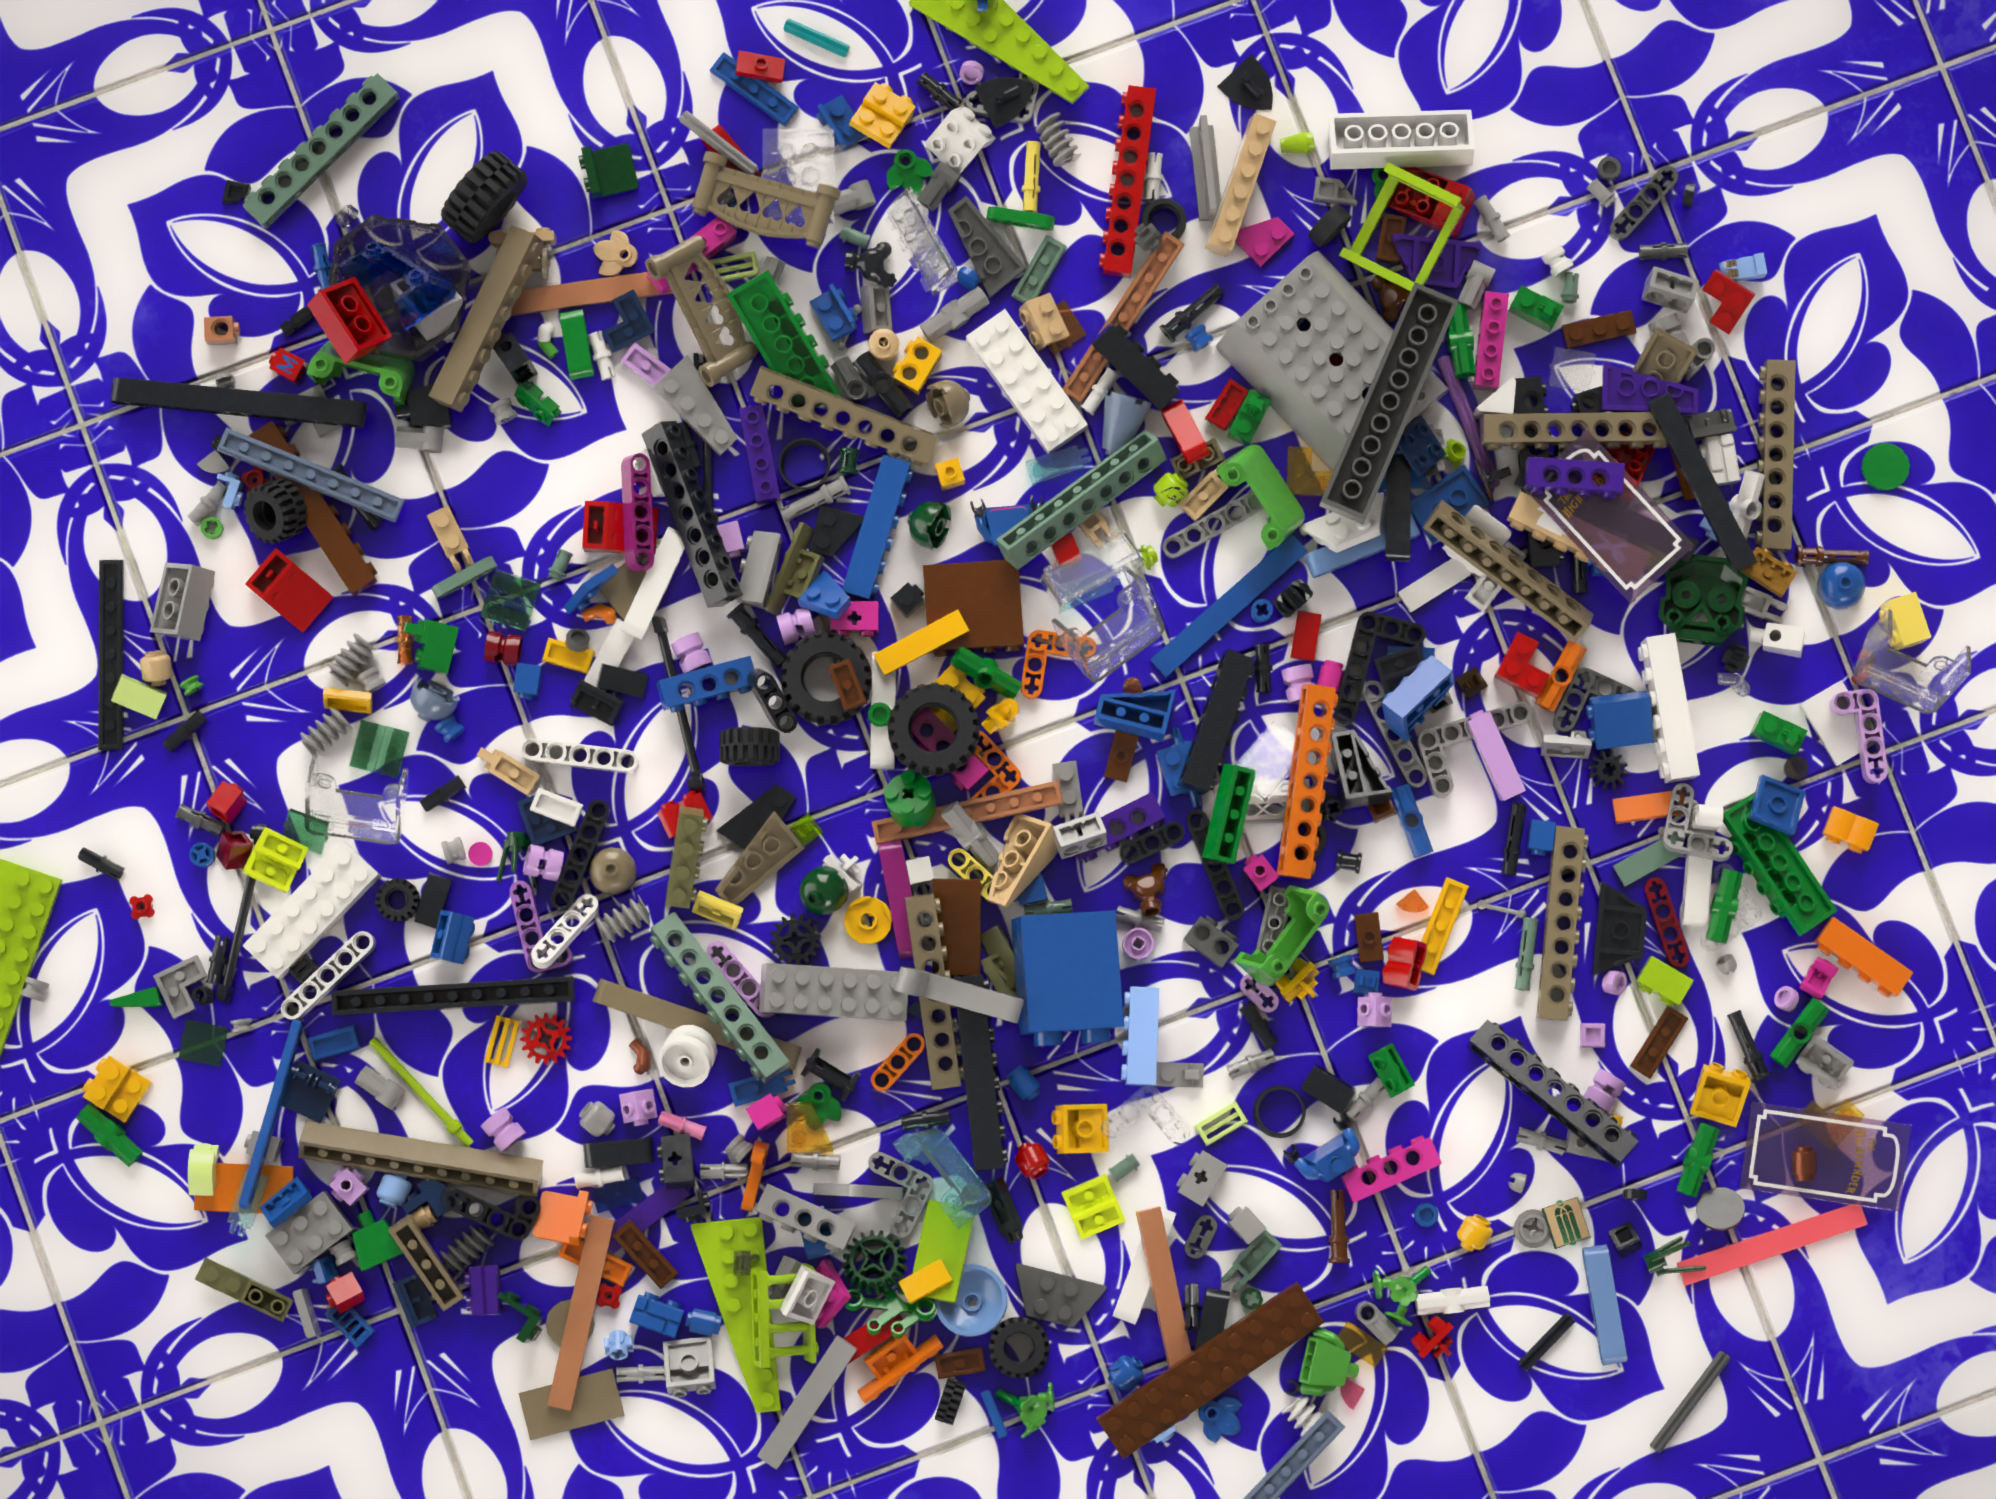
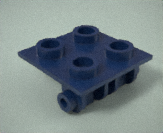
M1422 414L1405 427L1394 452V455L1403 453L1418 478L1446 455V452Z
M297 1060L295 1067L293 1066L290 1070V1077L281 1106L313 1121L322 1123L341 1079Z

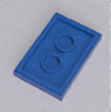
M1463 465L1411 500V513L1429 541L1433 544L1438 539L1426 531L1423 526L1427 517L1441 500L1464 517L1473 506L1478 505L1485 509L1491 505V502L1466 466Z

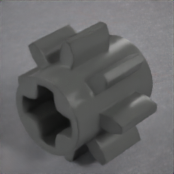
M1141 223L1134 230L1137 233L1134 240L1145 252L1149 248L1155 252L1162 245L1159 239L1163 235L1152 223L1147 227Z

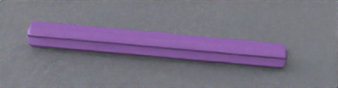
M1443 356L1438 359V364L1475 458L1479 460L1485 474H1490L1495 469L1486 446H1481L1480 431L1459 378H1456L1454 375L1450 356ZM1499 480L1490 483L1491 489L1500 485Z

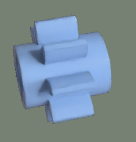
M623 1330L610 1332L609 1338H604L605 1355L610 1354V1357L614 1360L625 1359L628 1356V1352H633L632 1335H627Z

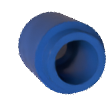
M1021 1065L1006 1077L1010 1081L1008 1084L1022 1100L1027 1098L1031 1101L1040 1093L1038 1088L1041 1084L1027 1068L1024 1069Z
M694 1308L693 1313L688 1312L685 1326L690 1327L689 1332L707 1336L719 1335L722 1316L717 1315L716 1312Z

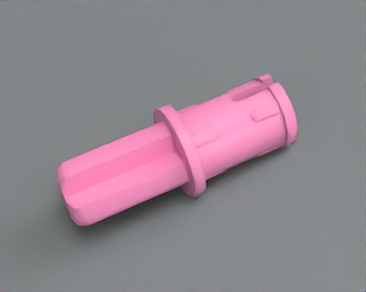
M665 1111L661 1112L658 1119L659 1125L678 1131L679 1135L681 1133L690 1134L691 1137L702 1141L707 1126L687 1120V1117L681 1118Z

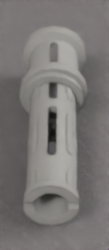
M840 475L839 479L827 485L822 484L819 487L820 489L780 508L786 523L826 502L831 504L834 499L844 494H851L843 475Z

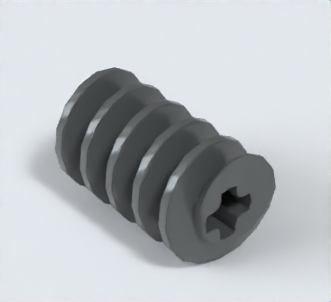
M479 1224L478 1228L472 1225L469 1226L470 1235L462 1232L463 1241L457 1238L454 1239L457 1247L454 1248L448 1244L449 1254L440 1251L442 1259L455 1274H457L456 1269L461 1272L465 1271L463 1263L469 1266L473 1264L471 1257L475 1259L480 1258L478 1250L484 1253L487 1252L485 1243L490 1246L495 1245L494 1241Z

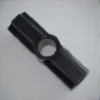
M869 350L853 362L856 369L873 388L875 394L882 399L897 419L904 416L914 406ZM885 379L890 385L887 389L880 390L876 386L878 381Z

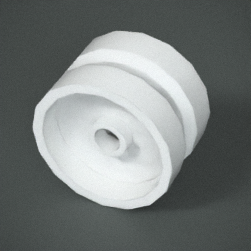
M682 1025L675 1028L668 1035L658 1058L659 1070L664 1078L674 1085L680 1087L697 1086L708 1077L711 1067L715 1062L717 1055L716 1042L711 1034L703 1028L694 1025Z

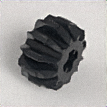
M1301 578L1295 579L1273 599L1272 604L1280 614L1287 618L1300 609L1313 596V592L1310 586Z
M1613 750L1609 751L1608 757H1606L1604 751H1600V759L1596 756L1591 758L1596 765L1589 764L1587 769L1594 771V773L1588 775L1589 779L1597 778L1593 783L1594 787L1598 786L1601 782L1602 791H1606L1608 783L1611 790L1616 789V783L1619 785L1624 784V780L1621 777H1627L1628 772L1621 769L1627 767L1628 764L1627 762L1619 763L1623 757L1621 754L1614 759ZM1605 765H1608V768L1612 767L1613 772L1610 773V777L1607 776L1608 773L1604 775V773L1602 772V770L1605 768Z

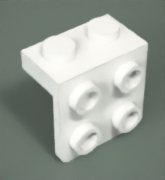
M962 105L953 109L926 140L925 144L943 163L960 174L979 151L991 145L996 138L991 134L992 131L988 126L981 124L975 118V114L969 108Z
M1478 505L1473 506L1465 516L1501 545H1504L1512 534L1509 528ZM1444 544L1443 549L1449 557L1459 560L1469 572L1476 573L1480 577L1483 573Z

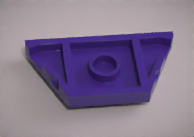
M1394 233L1391 239L1407 279L1415 282L1437 238ZM1448 239L1424 286L1449 289L1458 288L1464 274L1473 263L1474 257L1480 251L1482 243Z

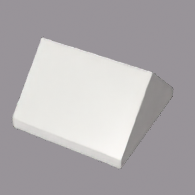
M1511 378L1477 406L1473 412L1474 418L1480 419L1483 414H1513L1516 380Z
M801 1265L780 1306L782 1314L814 1325L835 1281Z

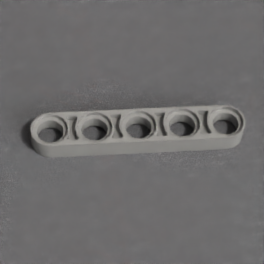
M1251 491L1169 536L1163 543V553L1168 558H1178L1256 515L1264 507L1254 508L1250 505L1249 499L1255 495ZM1237 506L1242 510V516L1239 519H1233L1229 516V509L1231 507ZM1211 518H1217L1221 521L1222 526L1219 530L1213 531L1208 527V521ZM1196 529L1200 532L1201 538L1198 542L1189 541L1187 533L1190 530ZM1170 541L1178 542L1180 545L1179 552L1175 554L1169 553L1166 548L1167 543Z
M1368 681L1363 686L1362 697L1406 783L1412 788L1421 787L1427 780L1426 770L1410 740L1406 742L1400 737L1399 740L1392 741L1388 738L1387 732L1389 728L1386 727L1385 720L1378 718L1376 714L1377 709L1382 706V701L1385 697L1382 685L1377 681ZM1375 685L1379 689V695L1376 698H1369L1366 695V688L1368 686ZM1401 749H1408L1411 752L1412 758L1409 762H1402L1399 759L1398 753ZM1418 770L1422 773L1423 779L1420 783L1411 782L1409 778L1411 771Z

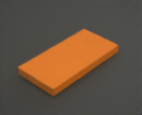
M217 1163V1184L214 1195H195L194 1210L263 1214L259 1207L294 1179L295 1167L263 1165L251 1209L245 1210L240 1208L239 1200L250 1164Z

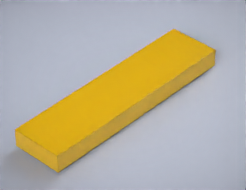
M956 610L873 655L886 676L969 632V629L959 610Z
M1446 877L1421 942L1427 944L1426 957L1421 971L1431 975L1435 974L1469 888L1468 885Z

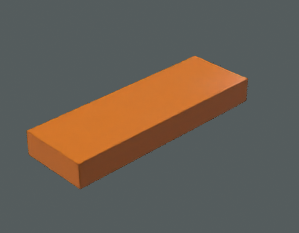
M1681 790L1680 794H1678L1680 795L1678 805L1683 806L1685 793L1684 790ZM1672 791L1612 799L1616 824L1667 817ZM1675 812L1672 814V816L1684 815L1681 812Z
M581 1240L579 1246L563 1243L558 1256L579 1266L585 1241ZM607 1253L602 1278L624 1287L634 1265Z

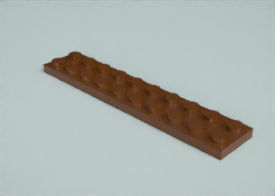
M1296 1281L1096 1417V1420L1121 1457L1125 1459L1172 1425H1175L1316 1329L1324 1321Z

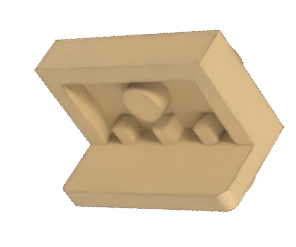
M1051 293L1026 301L1019 308L1020 320L1026 325L1030 341L1037 351L1043 350L1047 345L1070 336Z

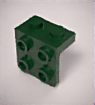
M624 143L594 151L591 150L590 146L581 148L582 155H579L578 159L581 170L586 169L588 177L583 178L586 192H591L593 199L636 190L639 187L631 149L628 144Z
M507 1291L506 1293L499 1292L497 1297L529 1317L516 1339L522 1343L536 1341L543 1330L540 1328L545 1319L541 1316L542 1311L532 1304L525 1306L520 1302L522 1298L512 1291Z

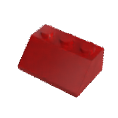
M355 277L320 290L307 304L344 364L364 357L393 337Z

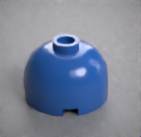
M1836 562L1827 566L1821 572L1817 581L1819 597L1828 607L1836 610H1846L1856 605L1862 599L1866 589L1865 577L1861 570L1847 562Z

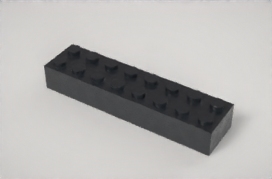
M983 974L954 977V980L989 989L988 979H983ZM957 1007L975 1171L1004 1168L1003 1163H1008L1007 1148H1002L1001 1139H1005L1004 1124H999L998 1115H1003L1002 1101L996 1100V1091H1000L999 1075L994 1076L993 1067H997L998 1064L996 1051L991 1052L990 1043H995L994 1028L988 1026V1019H992V1016Z

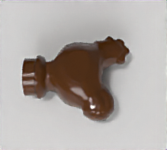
M1376 275L1370 284L1374 291H1380V302L1384 309L1383 318L1387 322H1396L1399 319L1401 308L1406 304L1411 291Z
M1159 862L1152 865V872L1141 877L1130 874L1126 875L1123 879L1124 888L1132 892L1134 897L1141 901L1140 909L1142 914L1148 917L1156 916L1161 912L1162 903L1159 899L1165 892L1164 880L1166 879L1168 869L1165 868V864Z

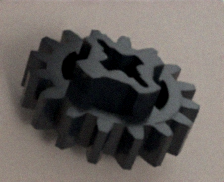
M791 914L788 921L784 916L781 917L783 923L781 925L778 923L774 924L777 931H770V935L775 937V940L769 941L770 945H776V948L772 951L773 954L780 953L781 955L778 960L782 961L784 958H787V964H791L794 960L797 965H800L802 959L808 963L809 955L817 956L813 951L814 948H821V945L816 943V940L822 938L821 935L815 934L819 929L818 926L811 927L810 925L813 920L810 918L805 922L803 914L799 916V919H795L794 914ZM798 924L805 926L810 933H802L799 930ZM789 926L790 930L786 936L780 937L783 929ZM795 933L800 938H807L799 941L798 946H794L792 942L787 941L793 938ZM806 943H811L810 948L802 954L801 949ZM781 946L791 948L793 956L785 953Z

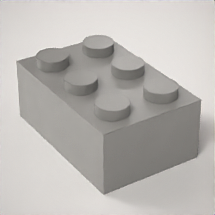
M323 1191L275 1229L267 1233L265 1237L291 1272L299 1274L311 1262L320 1258L329 1251L328 1249L337 1245L356 1229L329 1193Z

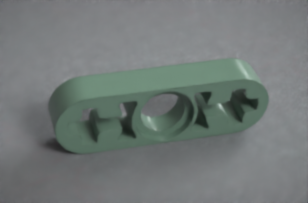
M492 556L486 557L437 583L431 590L436 599L444 598L489 574L498 566Z

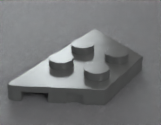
M1016 1263L1026 1316L1074 1327L1107 1288V1286Z

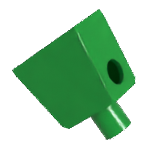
M370 1210L357 1215L362 1229L353 1232L352 1236L361 1271H366L404 1254L389 1233V1227L391 1226L386 1219L375 1223Z

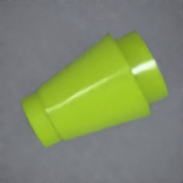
M1307 131L1280 139L1281 153L1309 154V152L1315 151L1313 132L1307 133Z

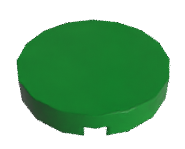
M1882 443L1873 446L1866 452L1862 459L1861 472L1868 485L1876 490L1889 491L1897 488L1905 481L1909 474L1910 464L1907 455L1901 448L1894 444Z

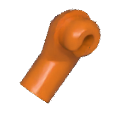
M596 604L581 611L585 622L596 617L604 619L606 624H613L617 620L616 611L604 604Z

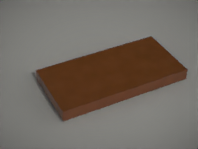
M933 878L932 893H934L935 899L939 898L941 913H937L938 923L943 922L945 935L940 937L941 946H946L948 960L943 961L944 969L949 970L950 975L981 974V879ZM932 938V948H934L935 940ZM932 961V973L938 971L939 965L937 962Z

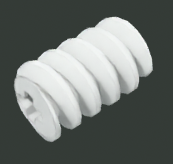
M1308 1396L1299 1397L1282 1411V1414L1291 1413L1288 1418L1289 1422L1297 1420L1294 1426L1295 1429L1303 1427L1300 1434L1301 1437L1322 1415L1320 1411L1312 1413L1316 1407L1314 1404L1306 1406L1309 1401Z

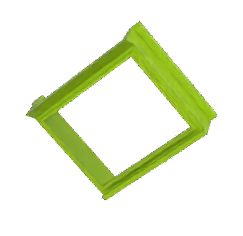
M1387 162L1383 170L1389 175L1351 249L1348 250L1343 247L1339 256L1411 291L1415 282L1423 286L1425 285L1465 207L1460 204L1462 198ZM1399 182L1453 208L1415 282L1361 256Z

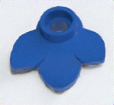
M1222 1397L1216 1402L1210 1400L1199 1407L1198 1416L1203 1422V1433L1207 1439L1217 1443L1221 1433L1225 1435L1240 1433V1422L1234 1415L1242 1406L1238 1400L1231 1397ZM1210 1409H1214V1415L1212 1417H1208V1411Z

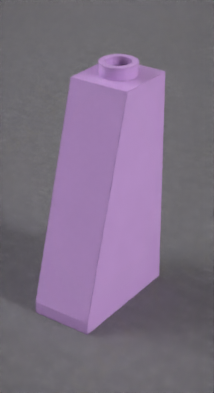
M1482 709L1469 715L1471 720L1466 722L1499 800L1504 801L1526 791L1491 713H1484Z

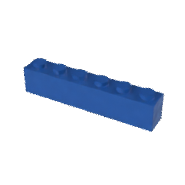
M886 455L882 456L842 588L848 596L870 601L871 596L876 597L879 589V583H876L878 573L883 575L886 561L883 560L885 551L890 552L893 538L890 537L892 528L897 529L900 515H896L898 507L904 506L907 493L903 492L906 483H911L914 470L910 469V462Z

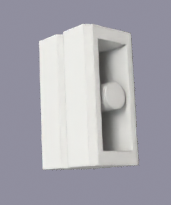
M1733 433L1704 438L1702 444L1699 445V450L1703 458H1705V462L1717 485L1723 486L1738 483L1741 478Z

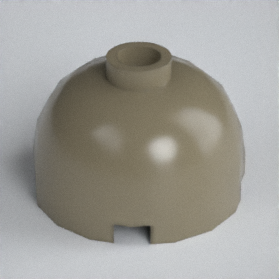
M942 380L927 386V389H930V392L926 393L929 410L934 419L938 416L942 421L939 424L942 428H951L966 418L969 412L970 394L966 388L952 380Z
M609 847L602 849L594 855L589 866V876L597 890L607 895H618L625 893L634 884L637 876V867L635 860L628 852L621 848Z

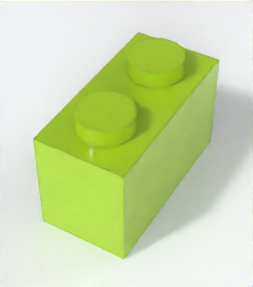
M1653 956L1647 959L1635 980L1639 984L1638 989L1648 995H1651L1653 992L1660 997L1659 1001L1669 1007L1681 1004L1694 981Z

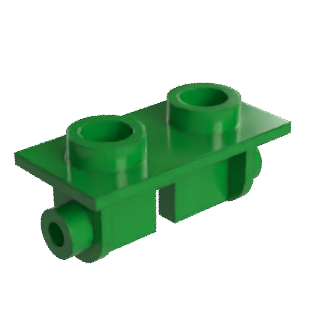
M525 380L521 385L517 386L514 397H516L520 405L527 407L538 421L545 423L549 427L553 418H557L561 414L560 406L549 396L541 401L539 398L544 392L532 381Z

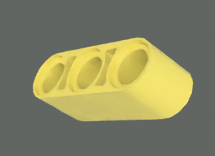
M959 848L952 850L948 855V863L951 869L962 879H970L969 876L973 870L981 871L983 873L981 896L987 902L995 904L987 900V890L991 887L993 875L965 850ZM955 854H962L966 858V862L962 866H955L952 863L953 856Z

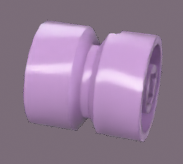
M797 609L793 615L787 612L776 616L785 646L798 642L800 637L805 640L809 635H817L808 609Z
M698 632L686 635L671 644L675 656L681 658L679 664L683 673L699 670L712 664L707 650H702L704 644Z
M1311 664L1298 665L1281 670L1283 682L1285 685H1288L1286 689L1288 704L1300 702L1303 684L1316 685L1311 682V679L1314 677Z
M530 844L524 861L523 874L537 877L540 874L543 879L557 882L562 868L564 852L554 849L545 851L544 847ZM540 859H544L542 866H539Z
M1143 928L1130 930L1122 941L1124 954L1134 961L1146 959L1154 947L1152 935Z
M1599 1069L1593 1078L1594 1085L1589 1086L1583 1096L1586 1099L1590 1098L1595 1101L1599 1106L1598 1109L1610 1113L1616 1103L1614 1097L1620 1096L1626 1083L1609 1072Z
M505 1107L494 1113L480 1126L489 1137H495L494 1144L502 1153L526 1134L518 1122H512L513 1116Z

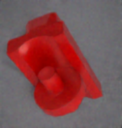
M1434 1315L1426 1325L1435 1334L1428 1340L1419 1331L1410 1340L1418 1350L1416 1353L1421 1358H1425L1436 1345L1438 1348L1432 1353L1435 1358L1438 1359L1443 1352L1448 1357L1452 1354L1448 1347L1454 1341L1450 1337L1443 1343L1441 1340L1454 1327L1449 1322L1445 1323Z

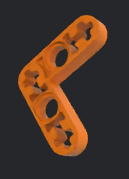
M1044 630L1031 632L1026 647L1021 686L1022 695L1027 699H1035L1040 696L1047 654L1089 659L1096 652L1095 641L1085 636ZM1037 635H1041L1042 640L1049 641L1048 636H1053L1051 642L1052 650L1047 649L1048 644H1041L1037 648L1031 640L1036 639ZM1057 639H1066L1069 643L1068 649L1065 651L1057 650L1055 647ZM1072 639L1077 640L1076 645L1080 646L1084 642H1089L1088 645L1092 647V651L1089 650L1087 654H1082V649L1075 648V653H1070L1073 647ZM1030 659H1039L1042 663L1041 669L1038 671L1030 670L1028 667ZM1026 673L1032 676L1041 675L1040 680L1035 678L1034 685L1038 687V691H1034L1031 695L1024 688L1029 686L1031 678H1026Z
M979 731V737L982 736L984 738L982 740L983 745L987 748L990 744L993 748L987 750L982 757L979 753L983 752V750L977 745L974 754L994 777L969 800L976 799L981 794L985 797L986 790L991 786L997 787L1000 793L1012 791L1021 780L1019 769L982 731ZM998 753L1001 757V762L997 766L990 765L987 762L989 754ZM1007 762L1009 765L1005 768L1010 773L1016 772V781L1012 782L1010 780L1006 782L1004 780L1006 778L1005 773L1001 770L1000 774H998L996 770L1000 769Z
M757 1140L754 1143L750 1160L752 1165L742 1200V1210L750 1212L754 1210L769 1151V1143Z

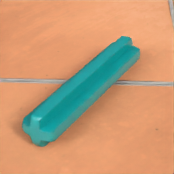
M787 19L784 24L783 30L841 57H846L849 53L850 46L842 41L792 19Z

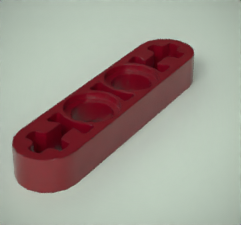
M1651 878L1644 884V894L1666 959L1672 967L1681 968L1689 962V951L1665 882L1661 878ZM1651 882L1661 886V889L1658 890L1659 897L1665 896L1666 900L1653 904L1652 900L1657 898L1654 892L1649 891V888L1652 886ZM1663 904L1669 908V915L1666 918H1660L1656 914L1658 905ZM1668 927L1674 928L1677 932V937L1673 941H1669L1664 937V930ZM1680 941L1681 946L1676 948L1678 953L1684 954L1681 964L1677 960L1673 961L1672 956L1675 955L1674 948L1669 950L1667 945H1673Z

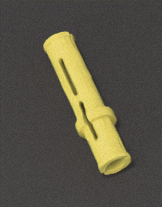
M1037 141L1026 142L1025 179L1022 186V192H1024L1022 211L1038 213V193L1041 190V187L1038 186L1041 143Z

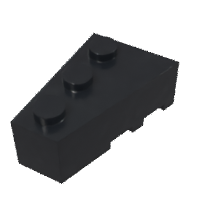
M1352 729L1331 733L1329 741L1332 743L1330 756L1342 809L1390 802L1393 791L1390 786H1387L1379 768L1374 765L1369 757V752L1356 731Z

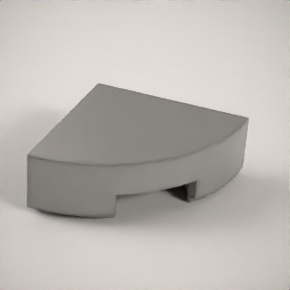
M214 450L197 463L202 470L208 473L223 474L231 470L217 450Z

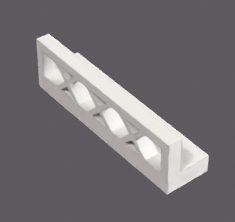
M1305 779V786L1310 788L1309 779ZM1289 780L1254 782L1249 805L1255 804L1258 808L1254 812H1247L1245 820L1284 818ZM1219 784L1215 785L1213 789L1214 801L1216 799ZM1304 799L1303 801H1306V808L1302 810L1304 812H1307L1310 808V804L1306 799ZM1272 803L1282 805L1278 810H1270L1268 808Z

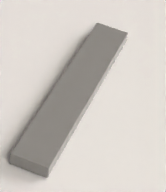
M839 1335L836 1336L757 1457L776 1470L780 1467L858 1348Z

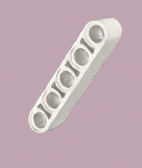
M671 527L667 528L655 553L654 564L647 570L622 624L621 631L643 640L652 622V618L685 551L678 530Z
M872 652L871 706L881 702L887 704L893 710L896 703V671L885 676L873 655L877 652ZM871 724L870 769H895V754L889 741L888 724L884 727H876Z
M534 738L526 740L521 747L523 756L527 760L536 763L626 774L636 772L640 765L638 756L633 751ZM532 744L539 746V753L536 756H529L527 754V748ZM555 747L563 749V755L559 759L551 757V751ZM579 750H584L587 753V757L583 762H577L574 759L575 753ZM602 753H608L611 756L610 762L606 765H601L598 762V758ZM626 756L634 757V765L630 768L622 766V760Z
M361 931L351 937L282 1003L281 1013L283 1016L290 1020H300L373 952L376 947L374 936L368 932ZM367 936L370 940L369 946L366 949H360L358 946L359 939ZM345 953H350L352 956V962L348 966H343L340 960L341 956ZM331 969L335 975L334 979L326 983L323 980V974L326 970ZM310 986H314L317 990V994L313 999H308L305 995L306 989ZM291 1003H297L299 1006V1012L295 1016H291L288 1013V1006Z
M1161 1208L1168 1238L1176 1213ZM1141 1239L1113 1313V1317L1134 1325L1137 1322L1151 1284Z

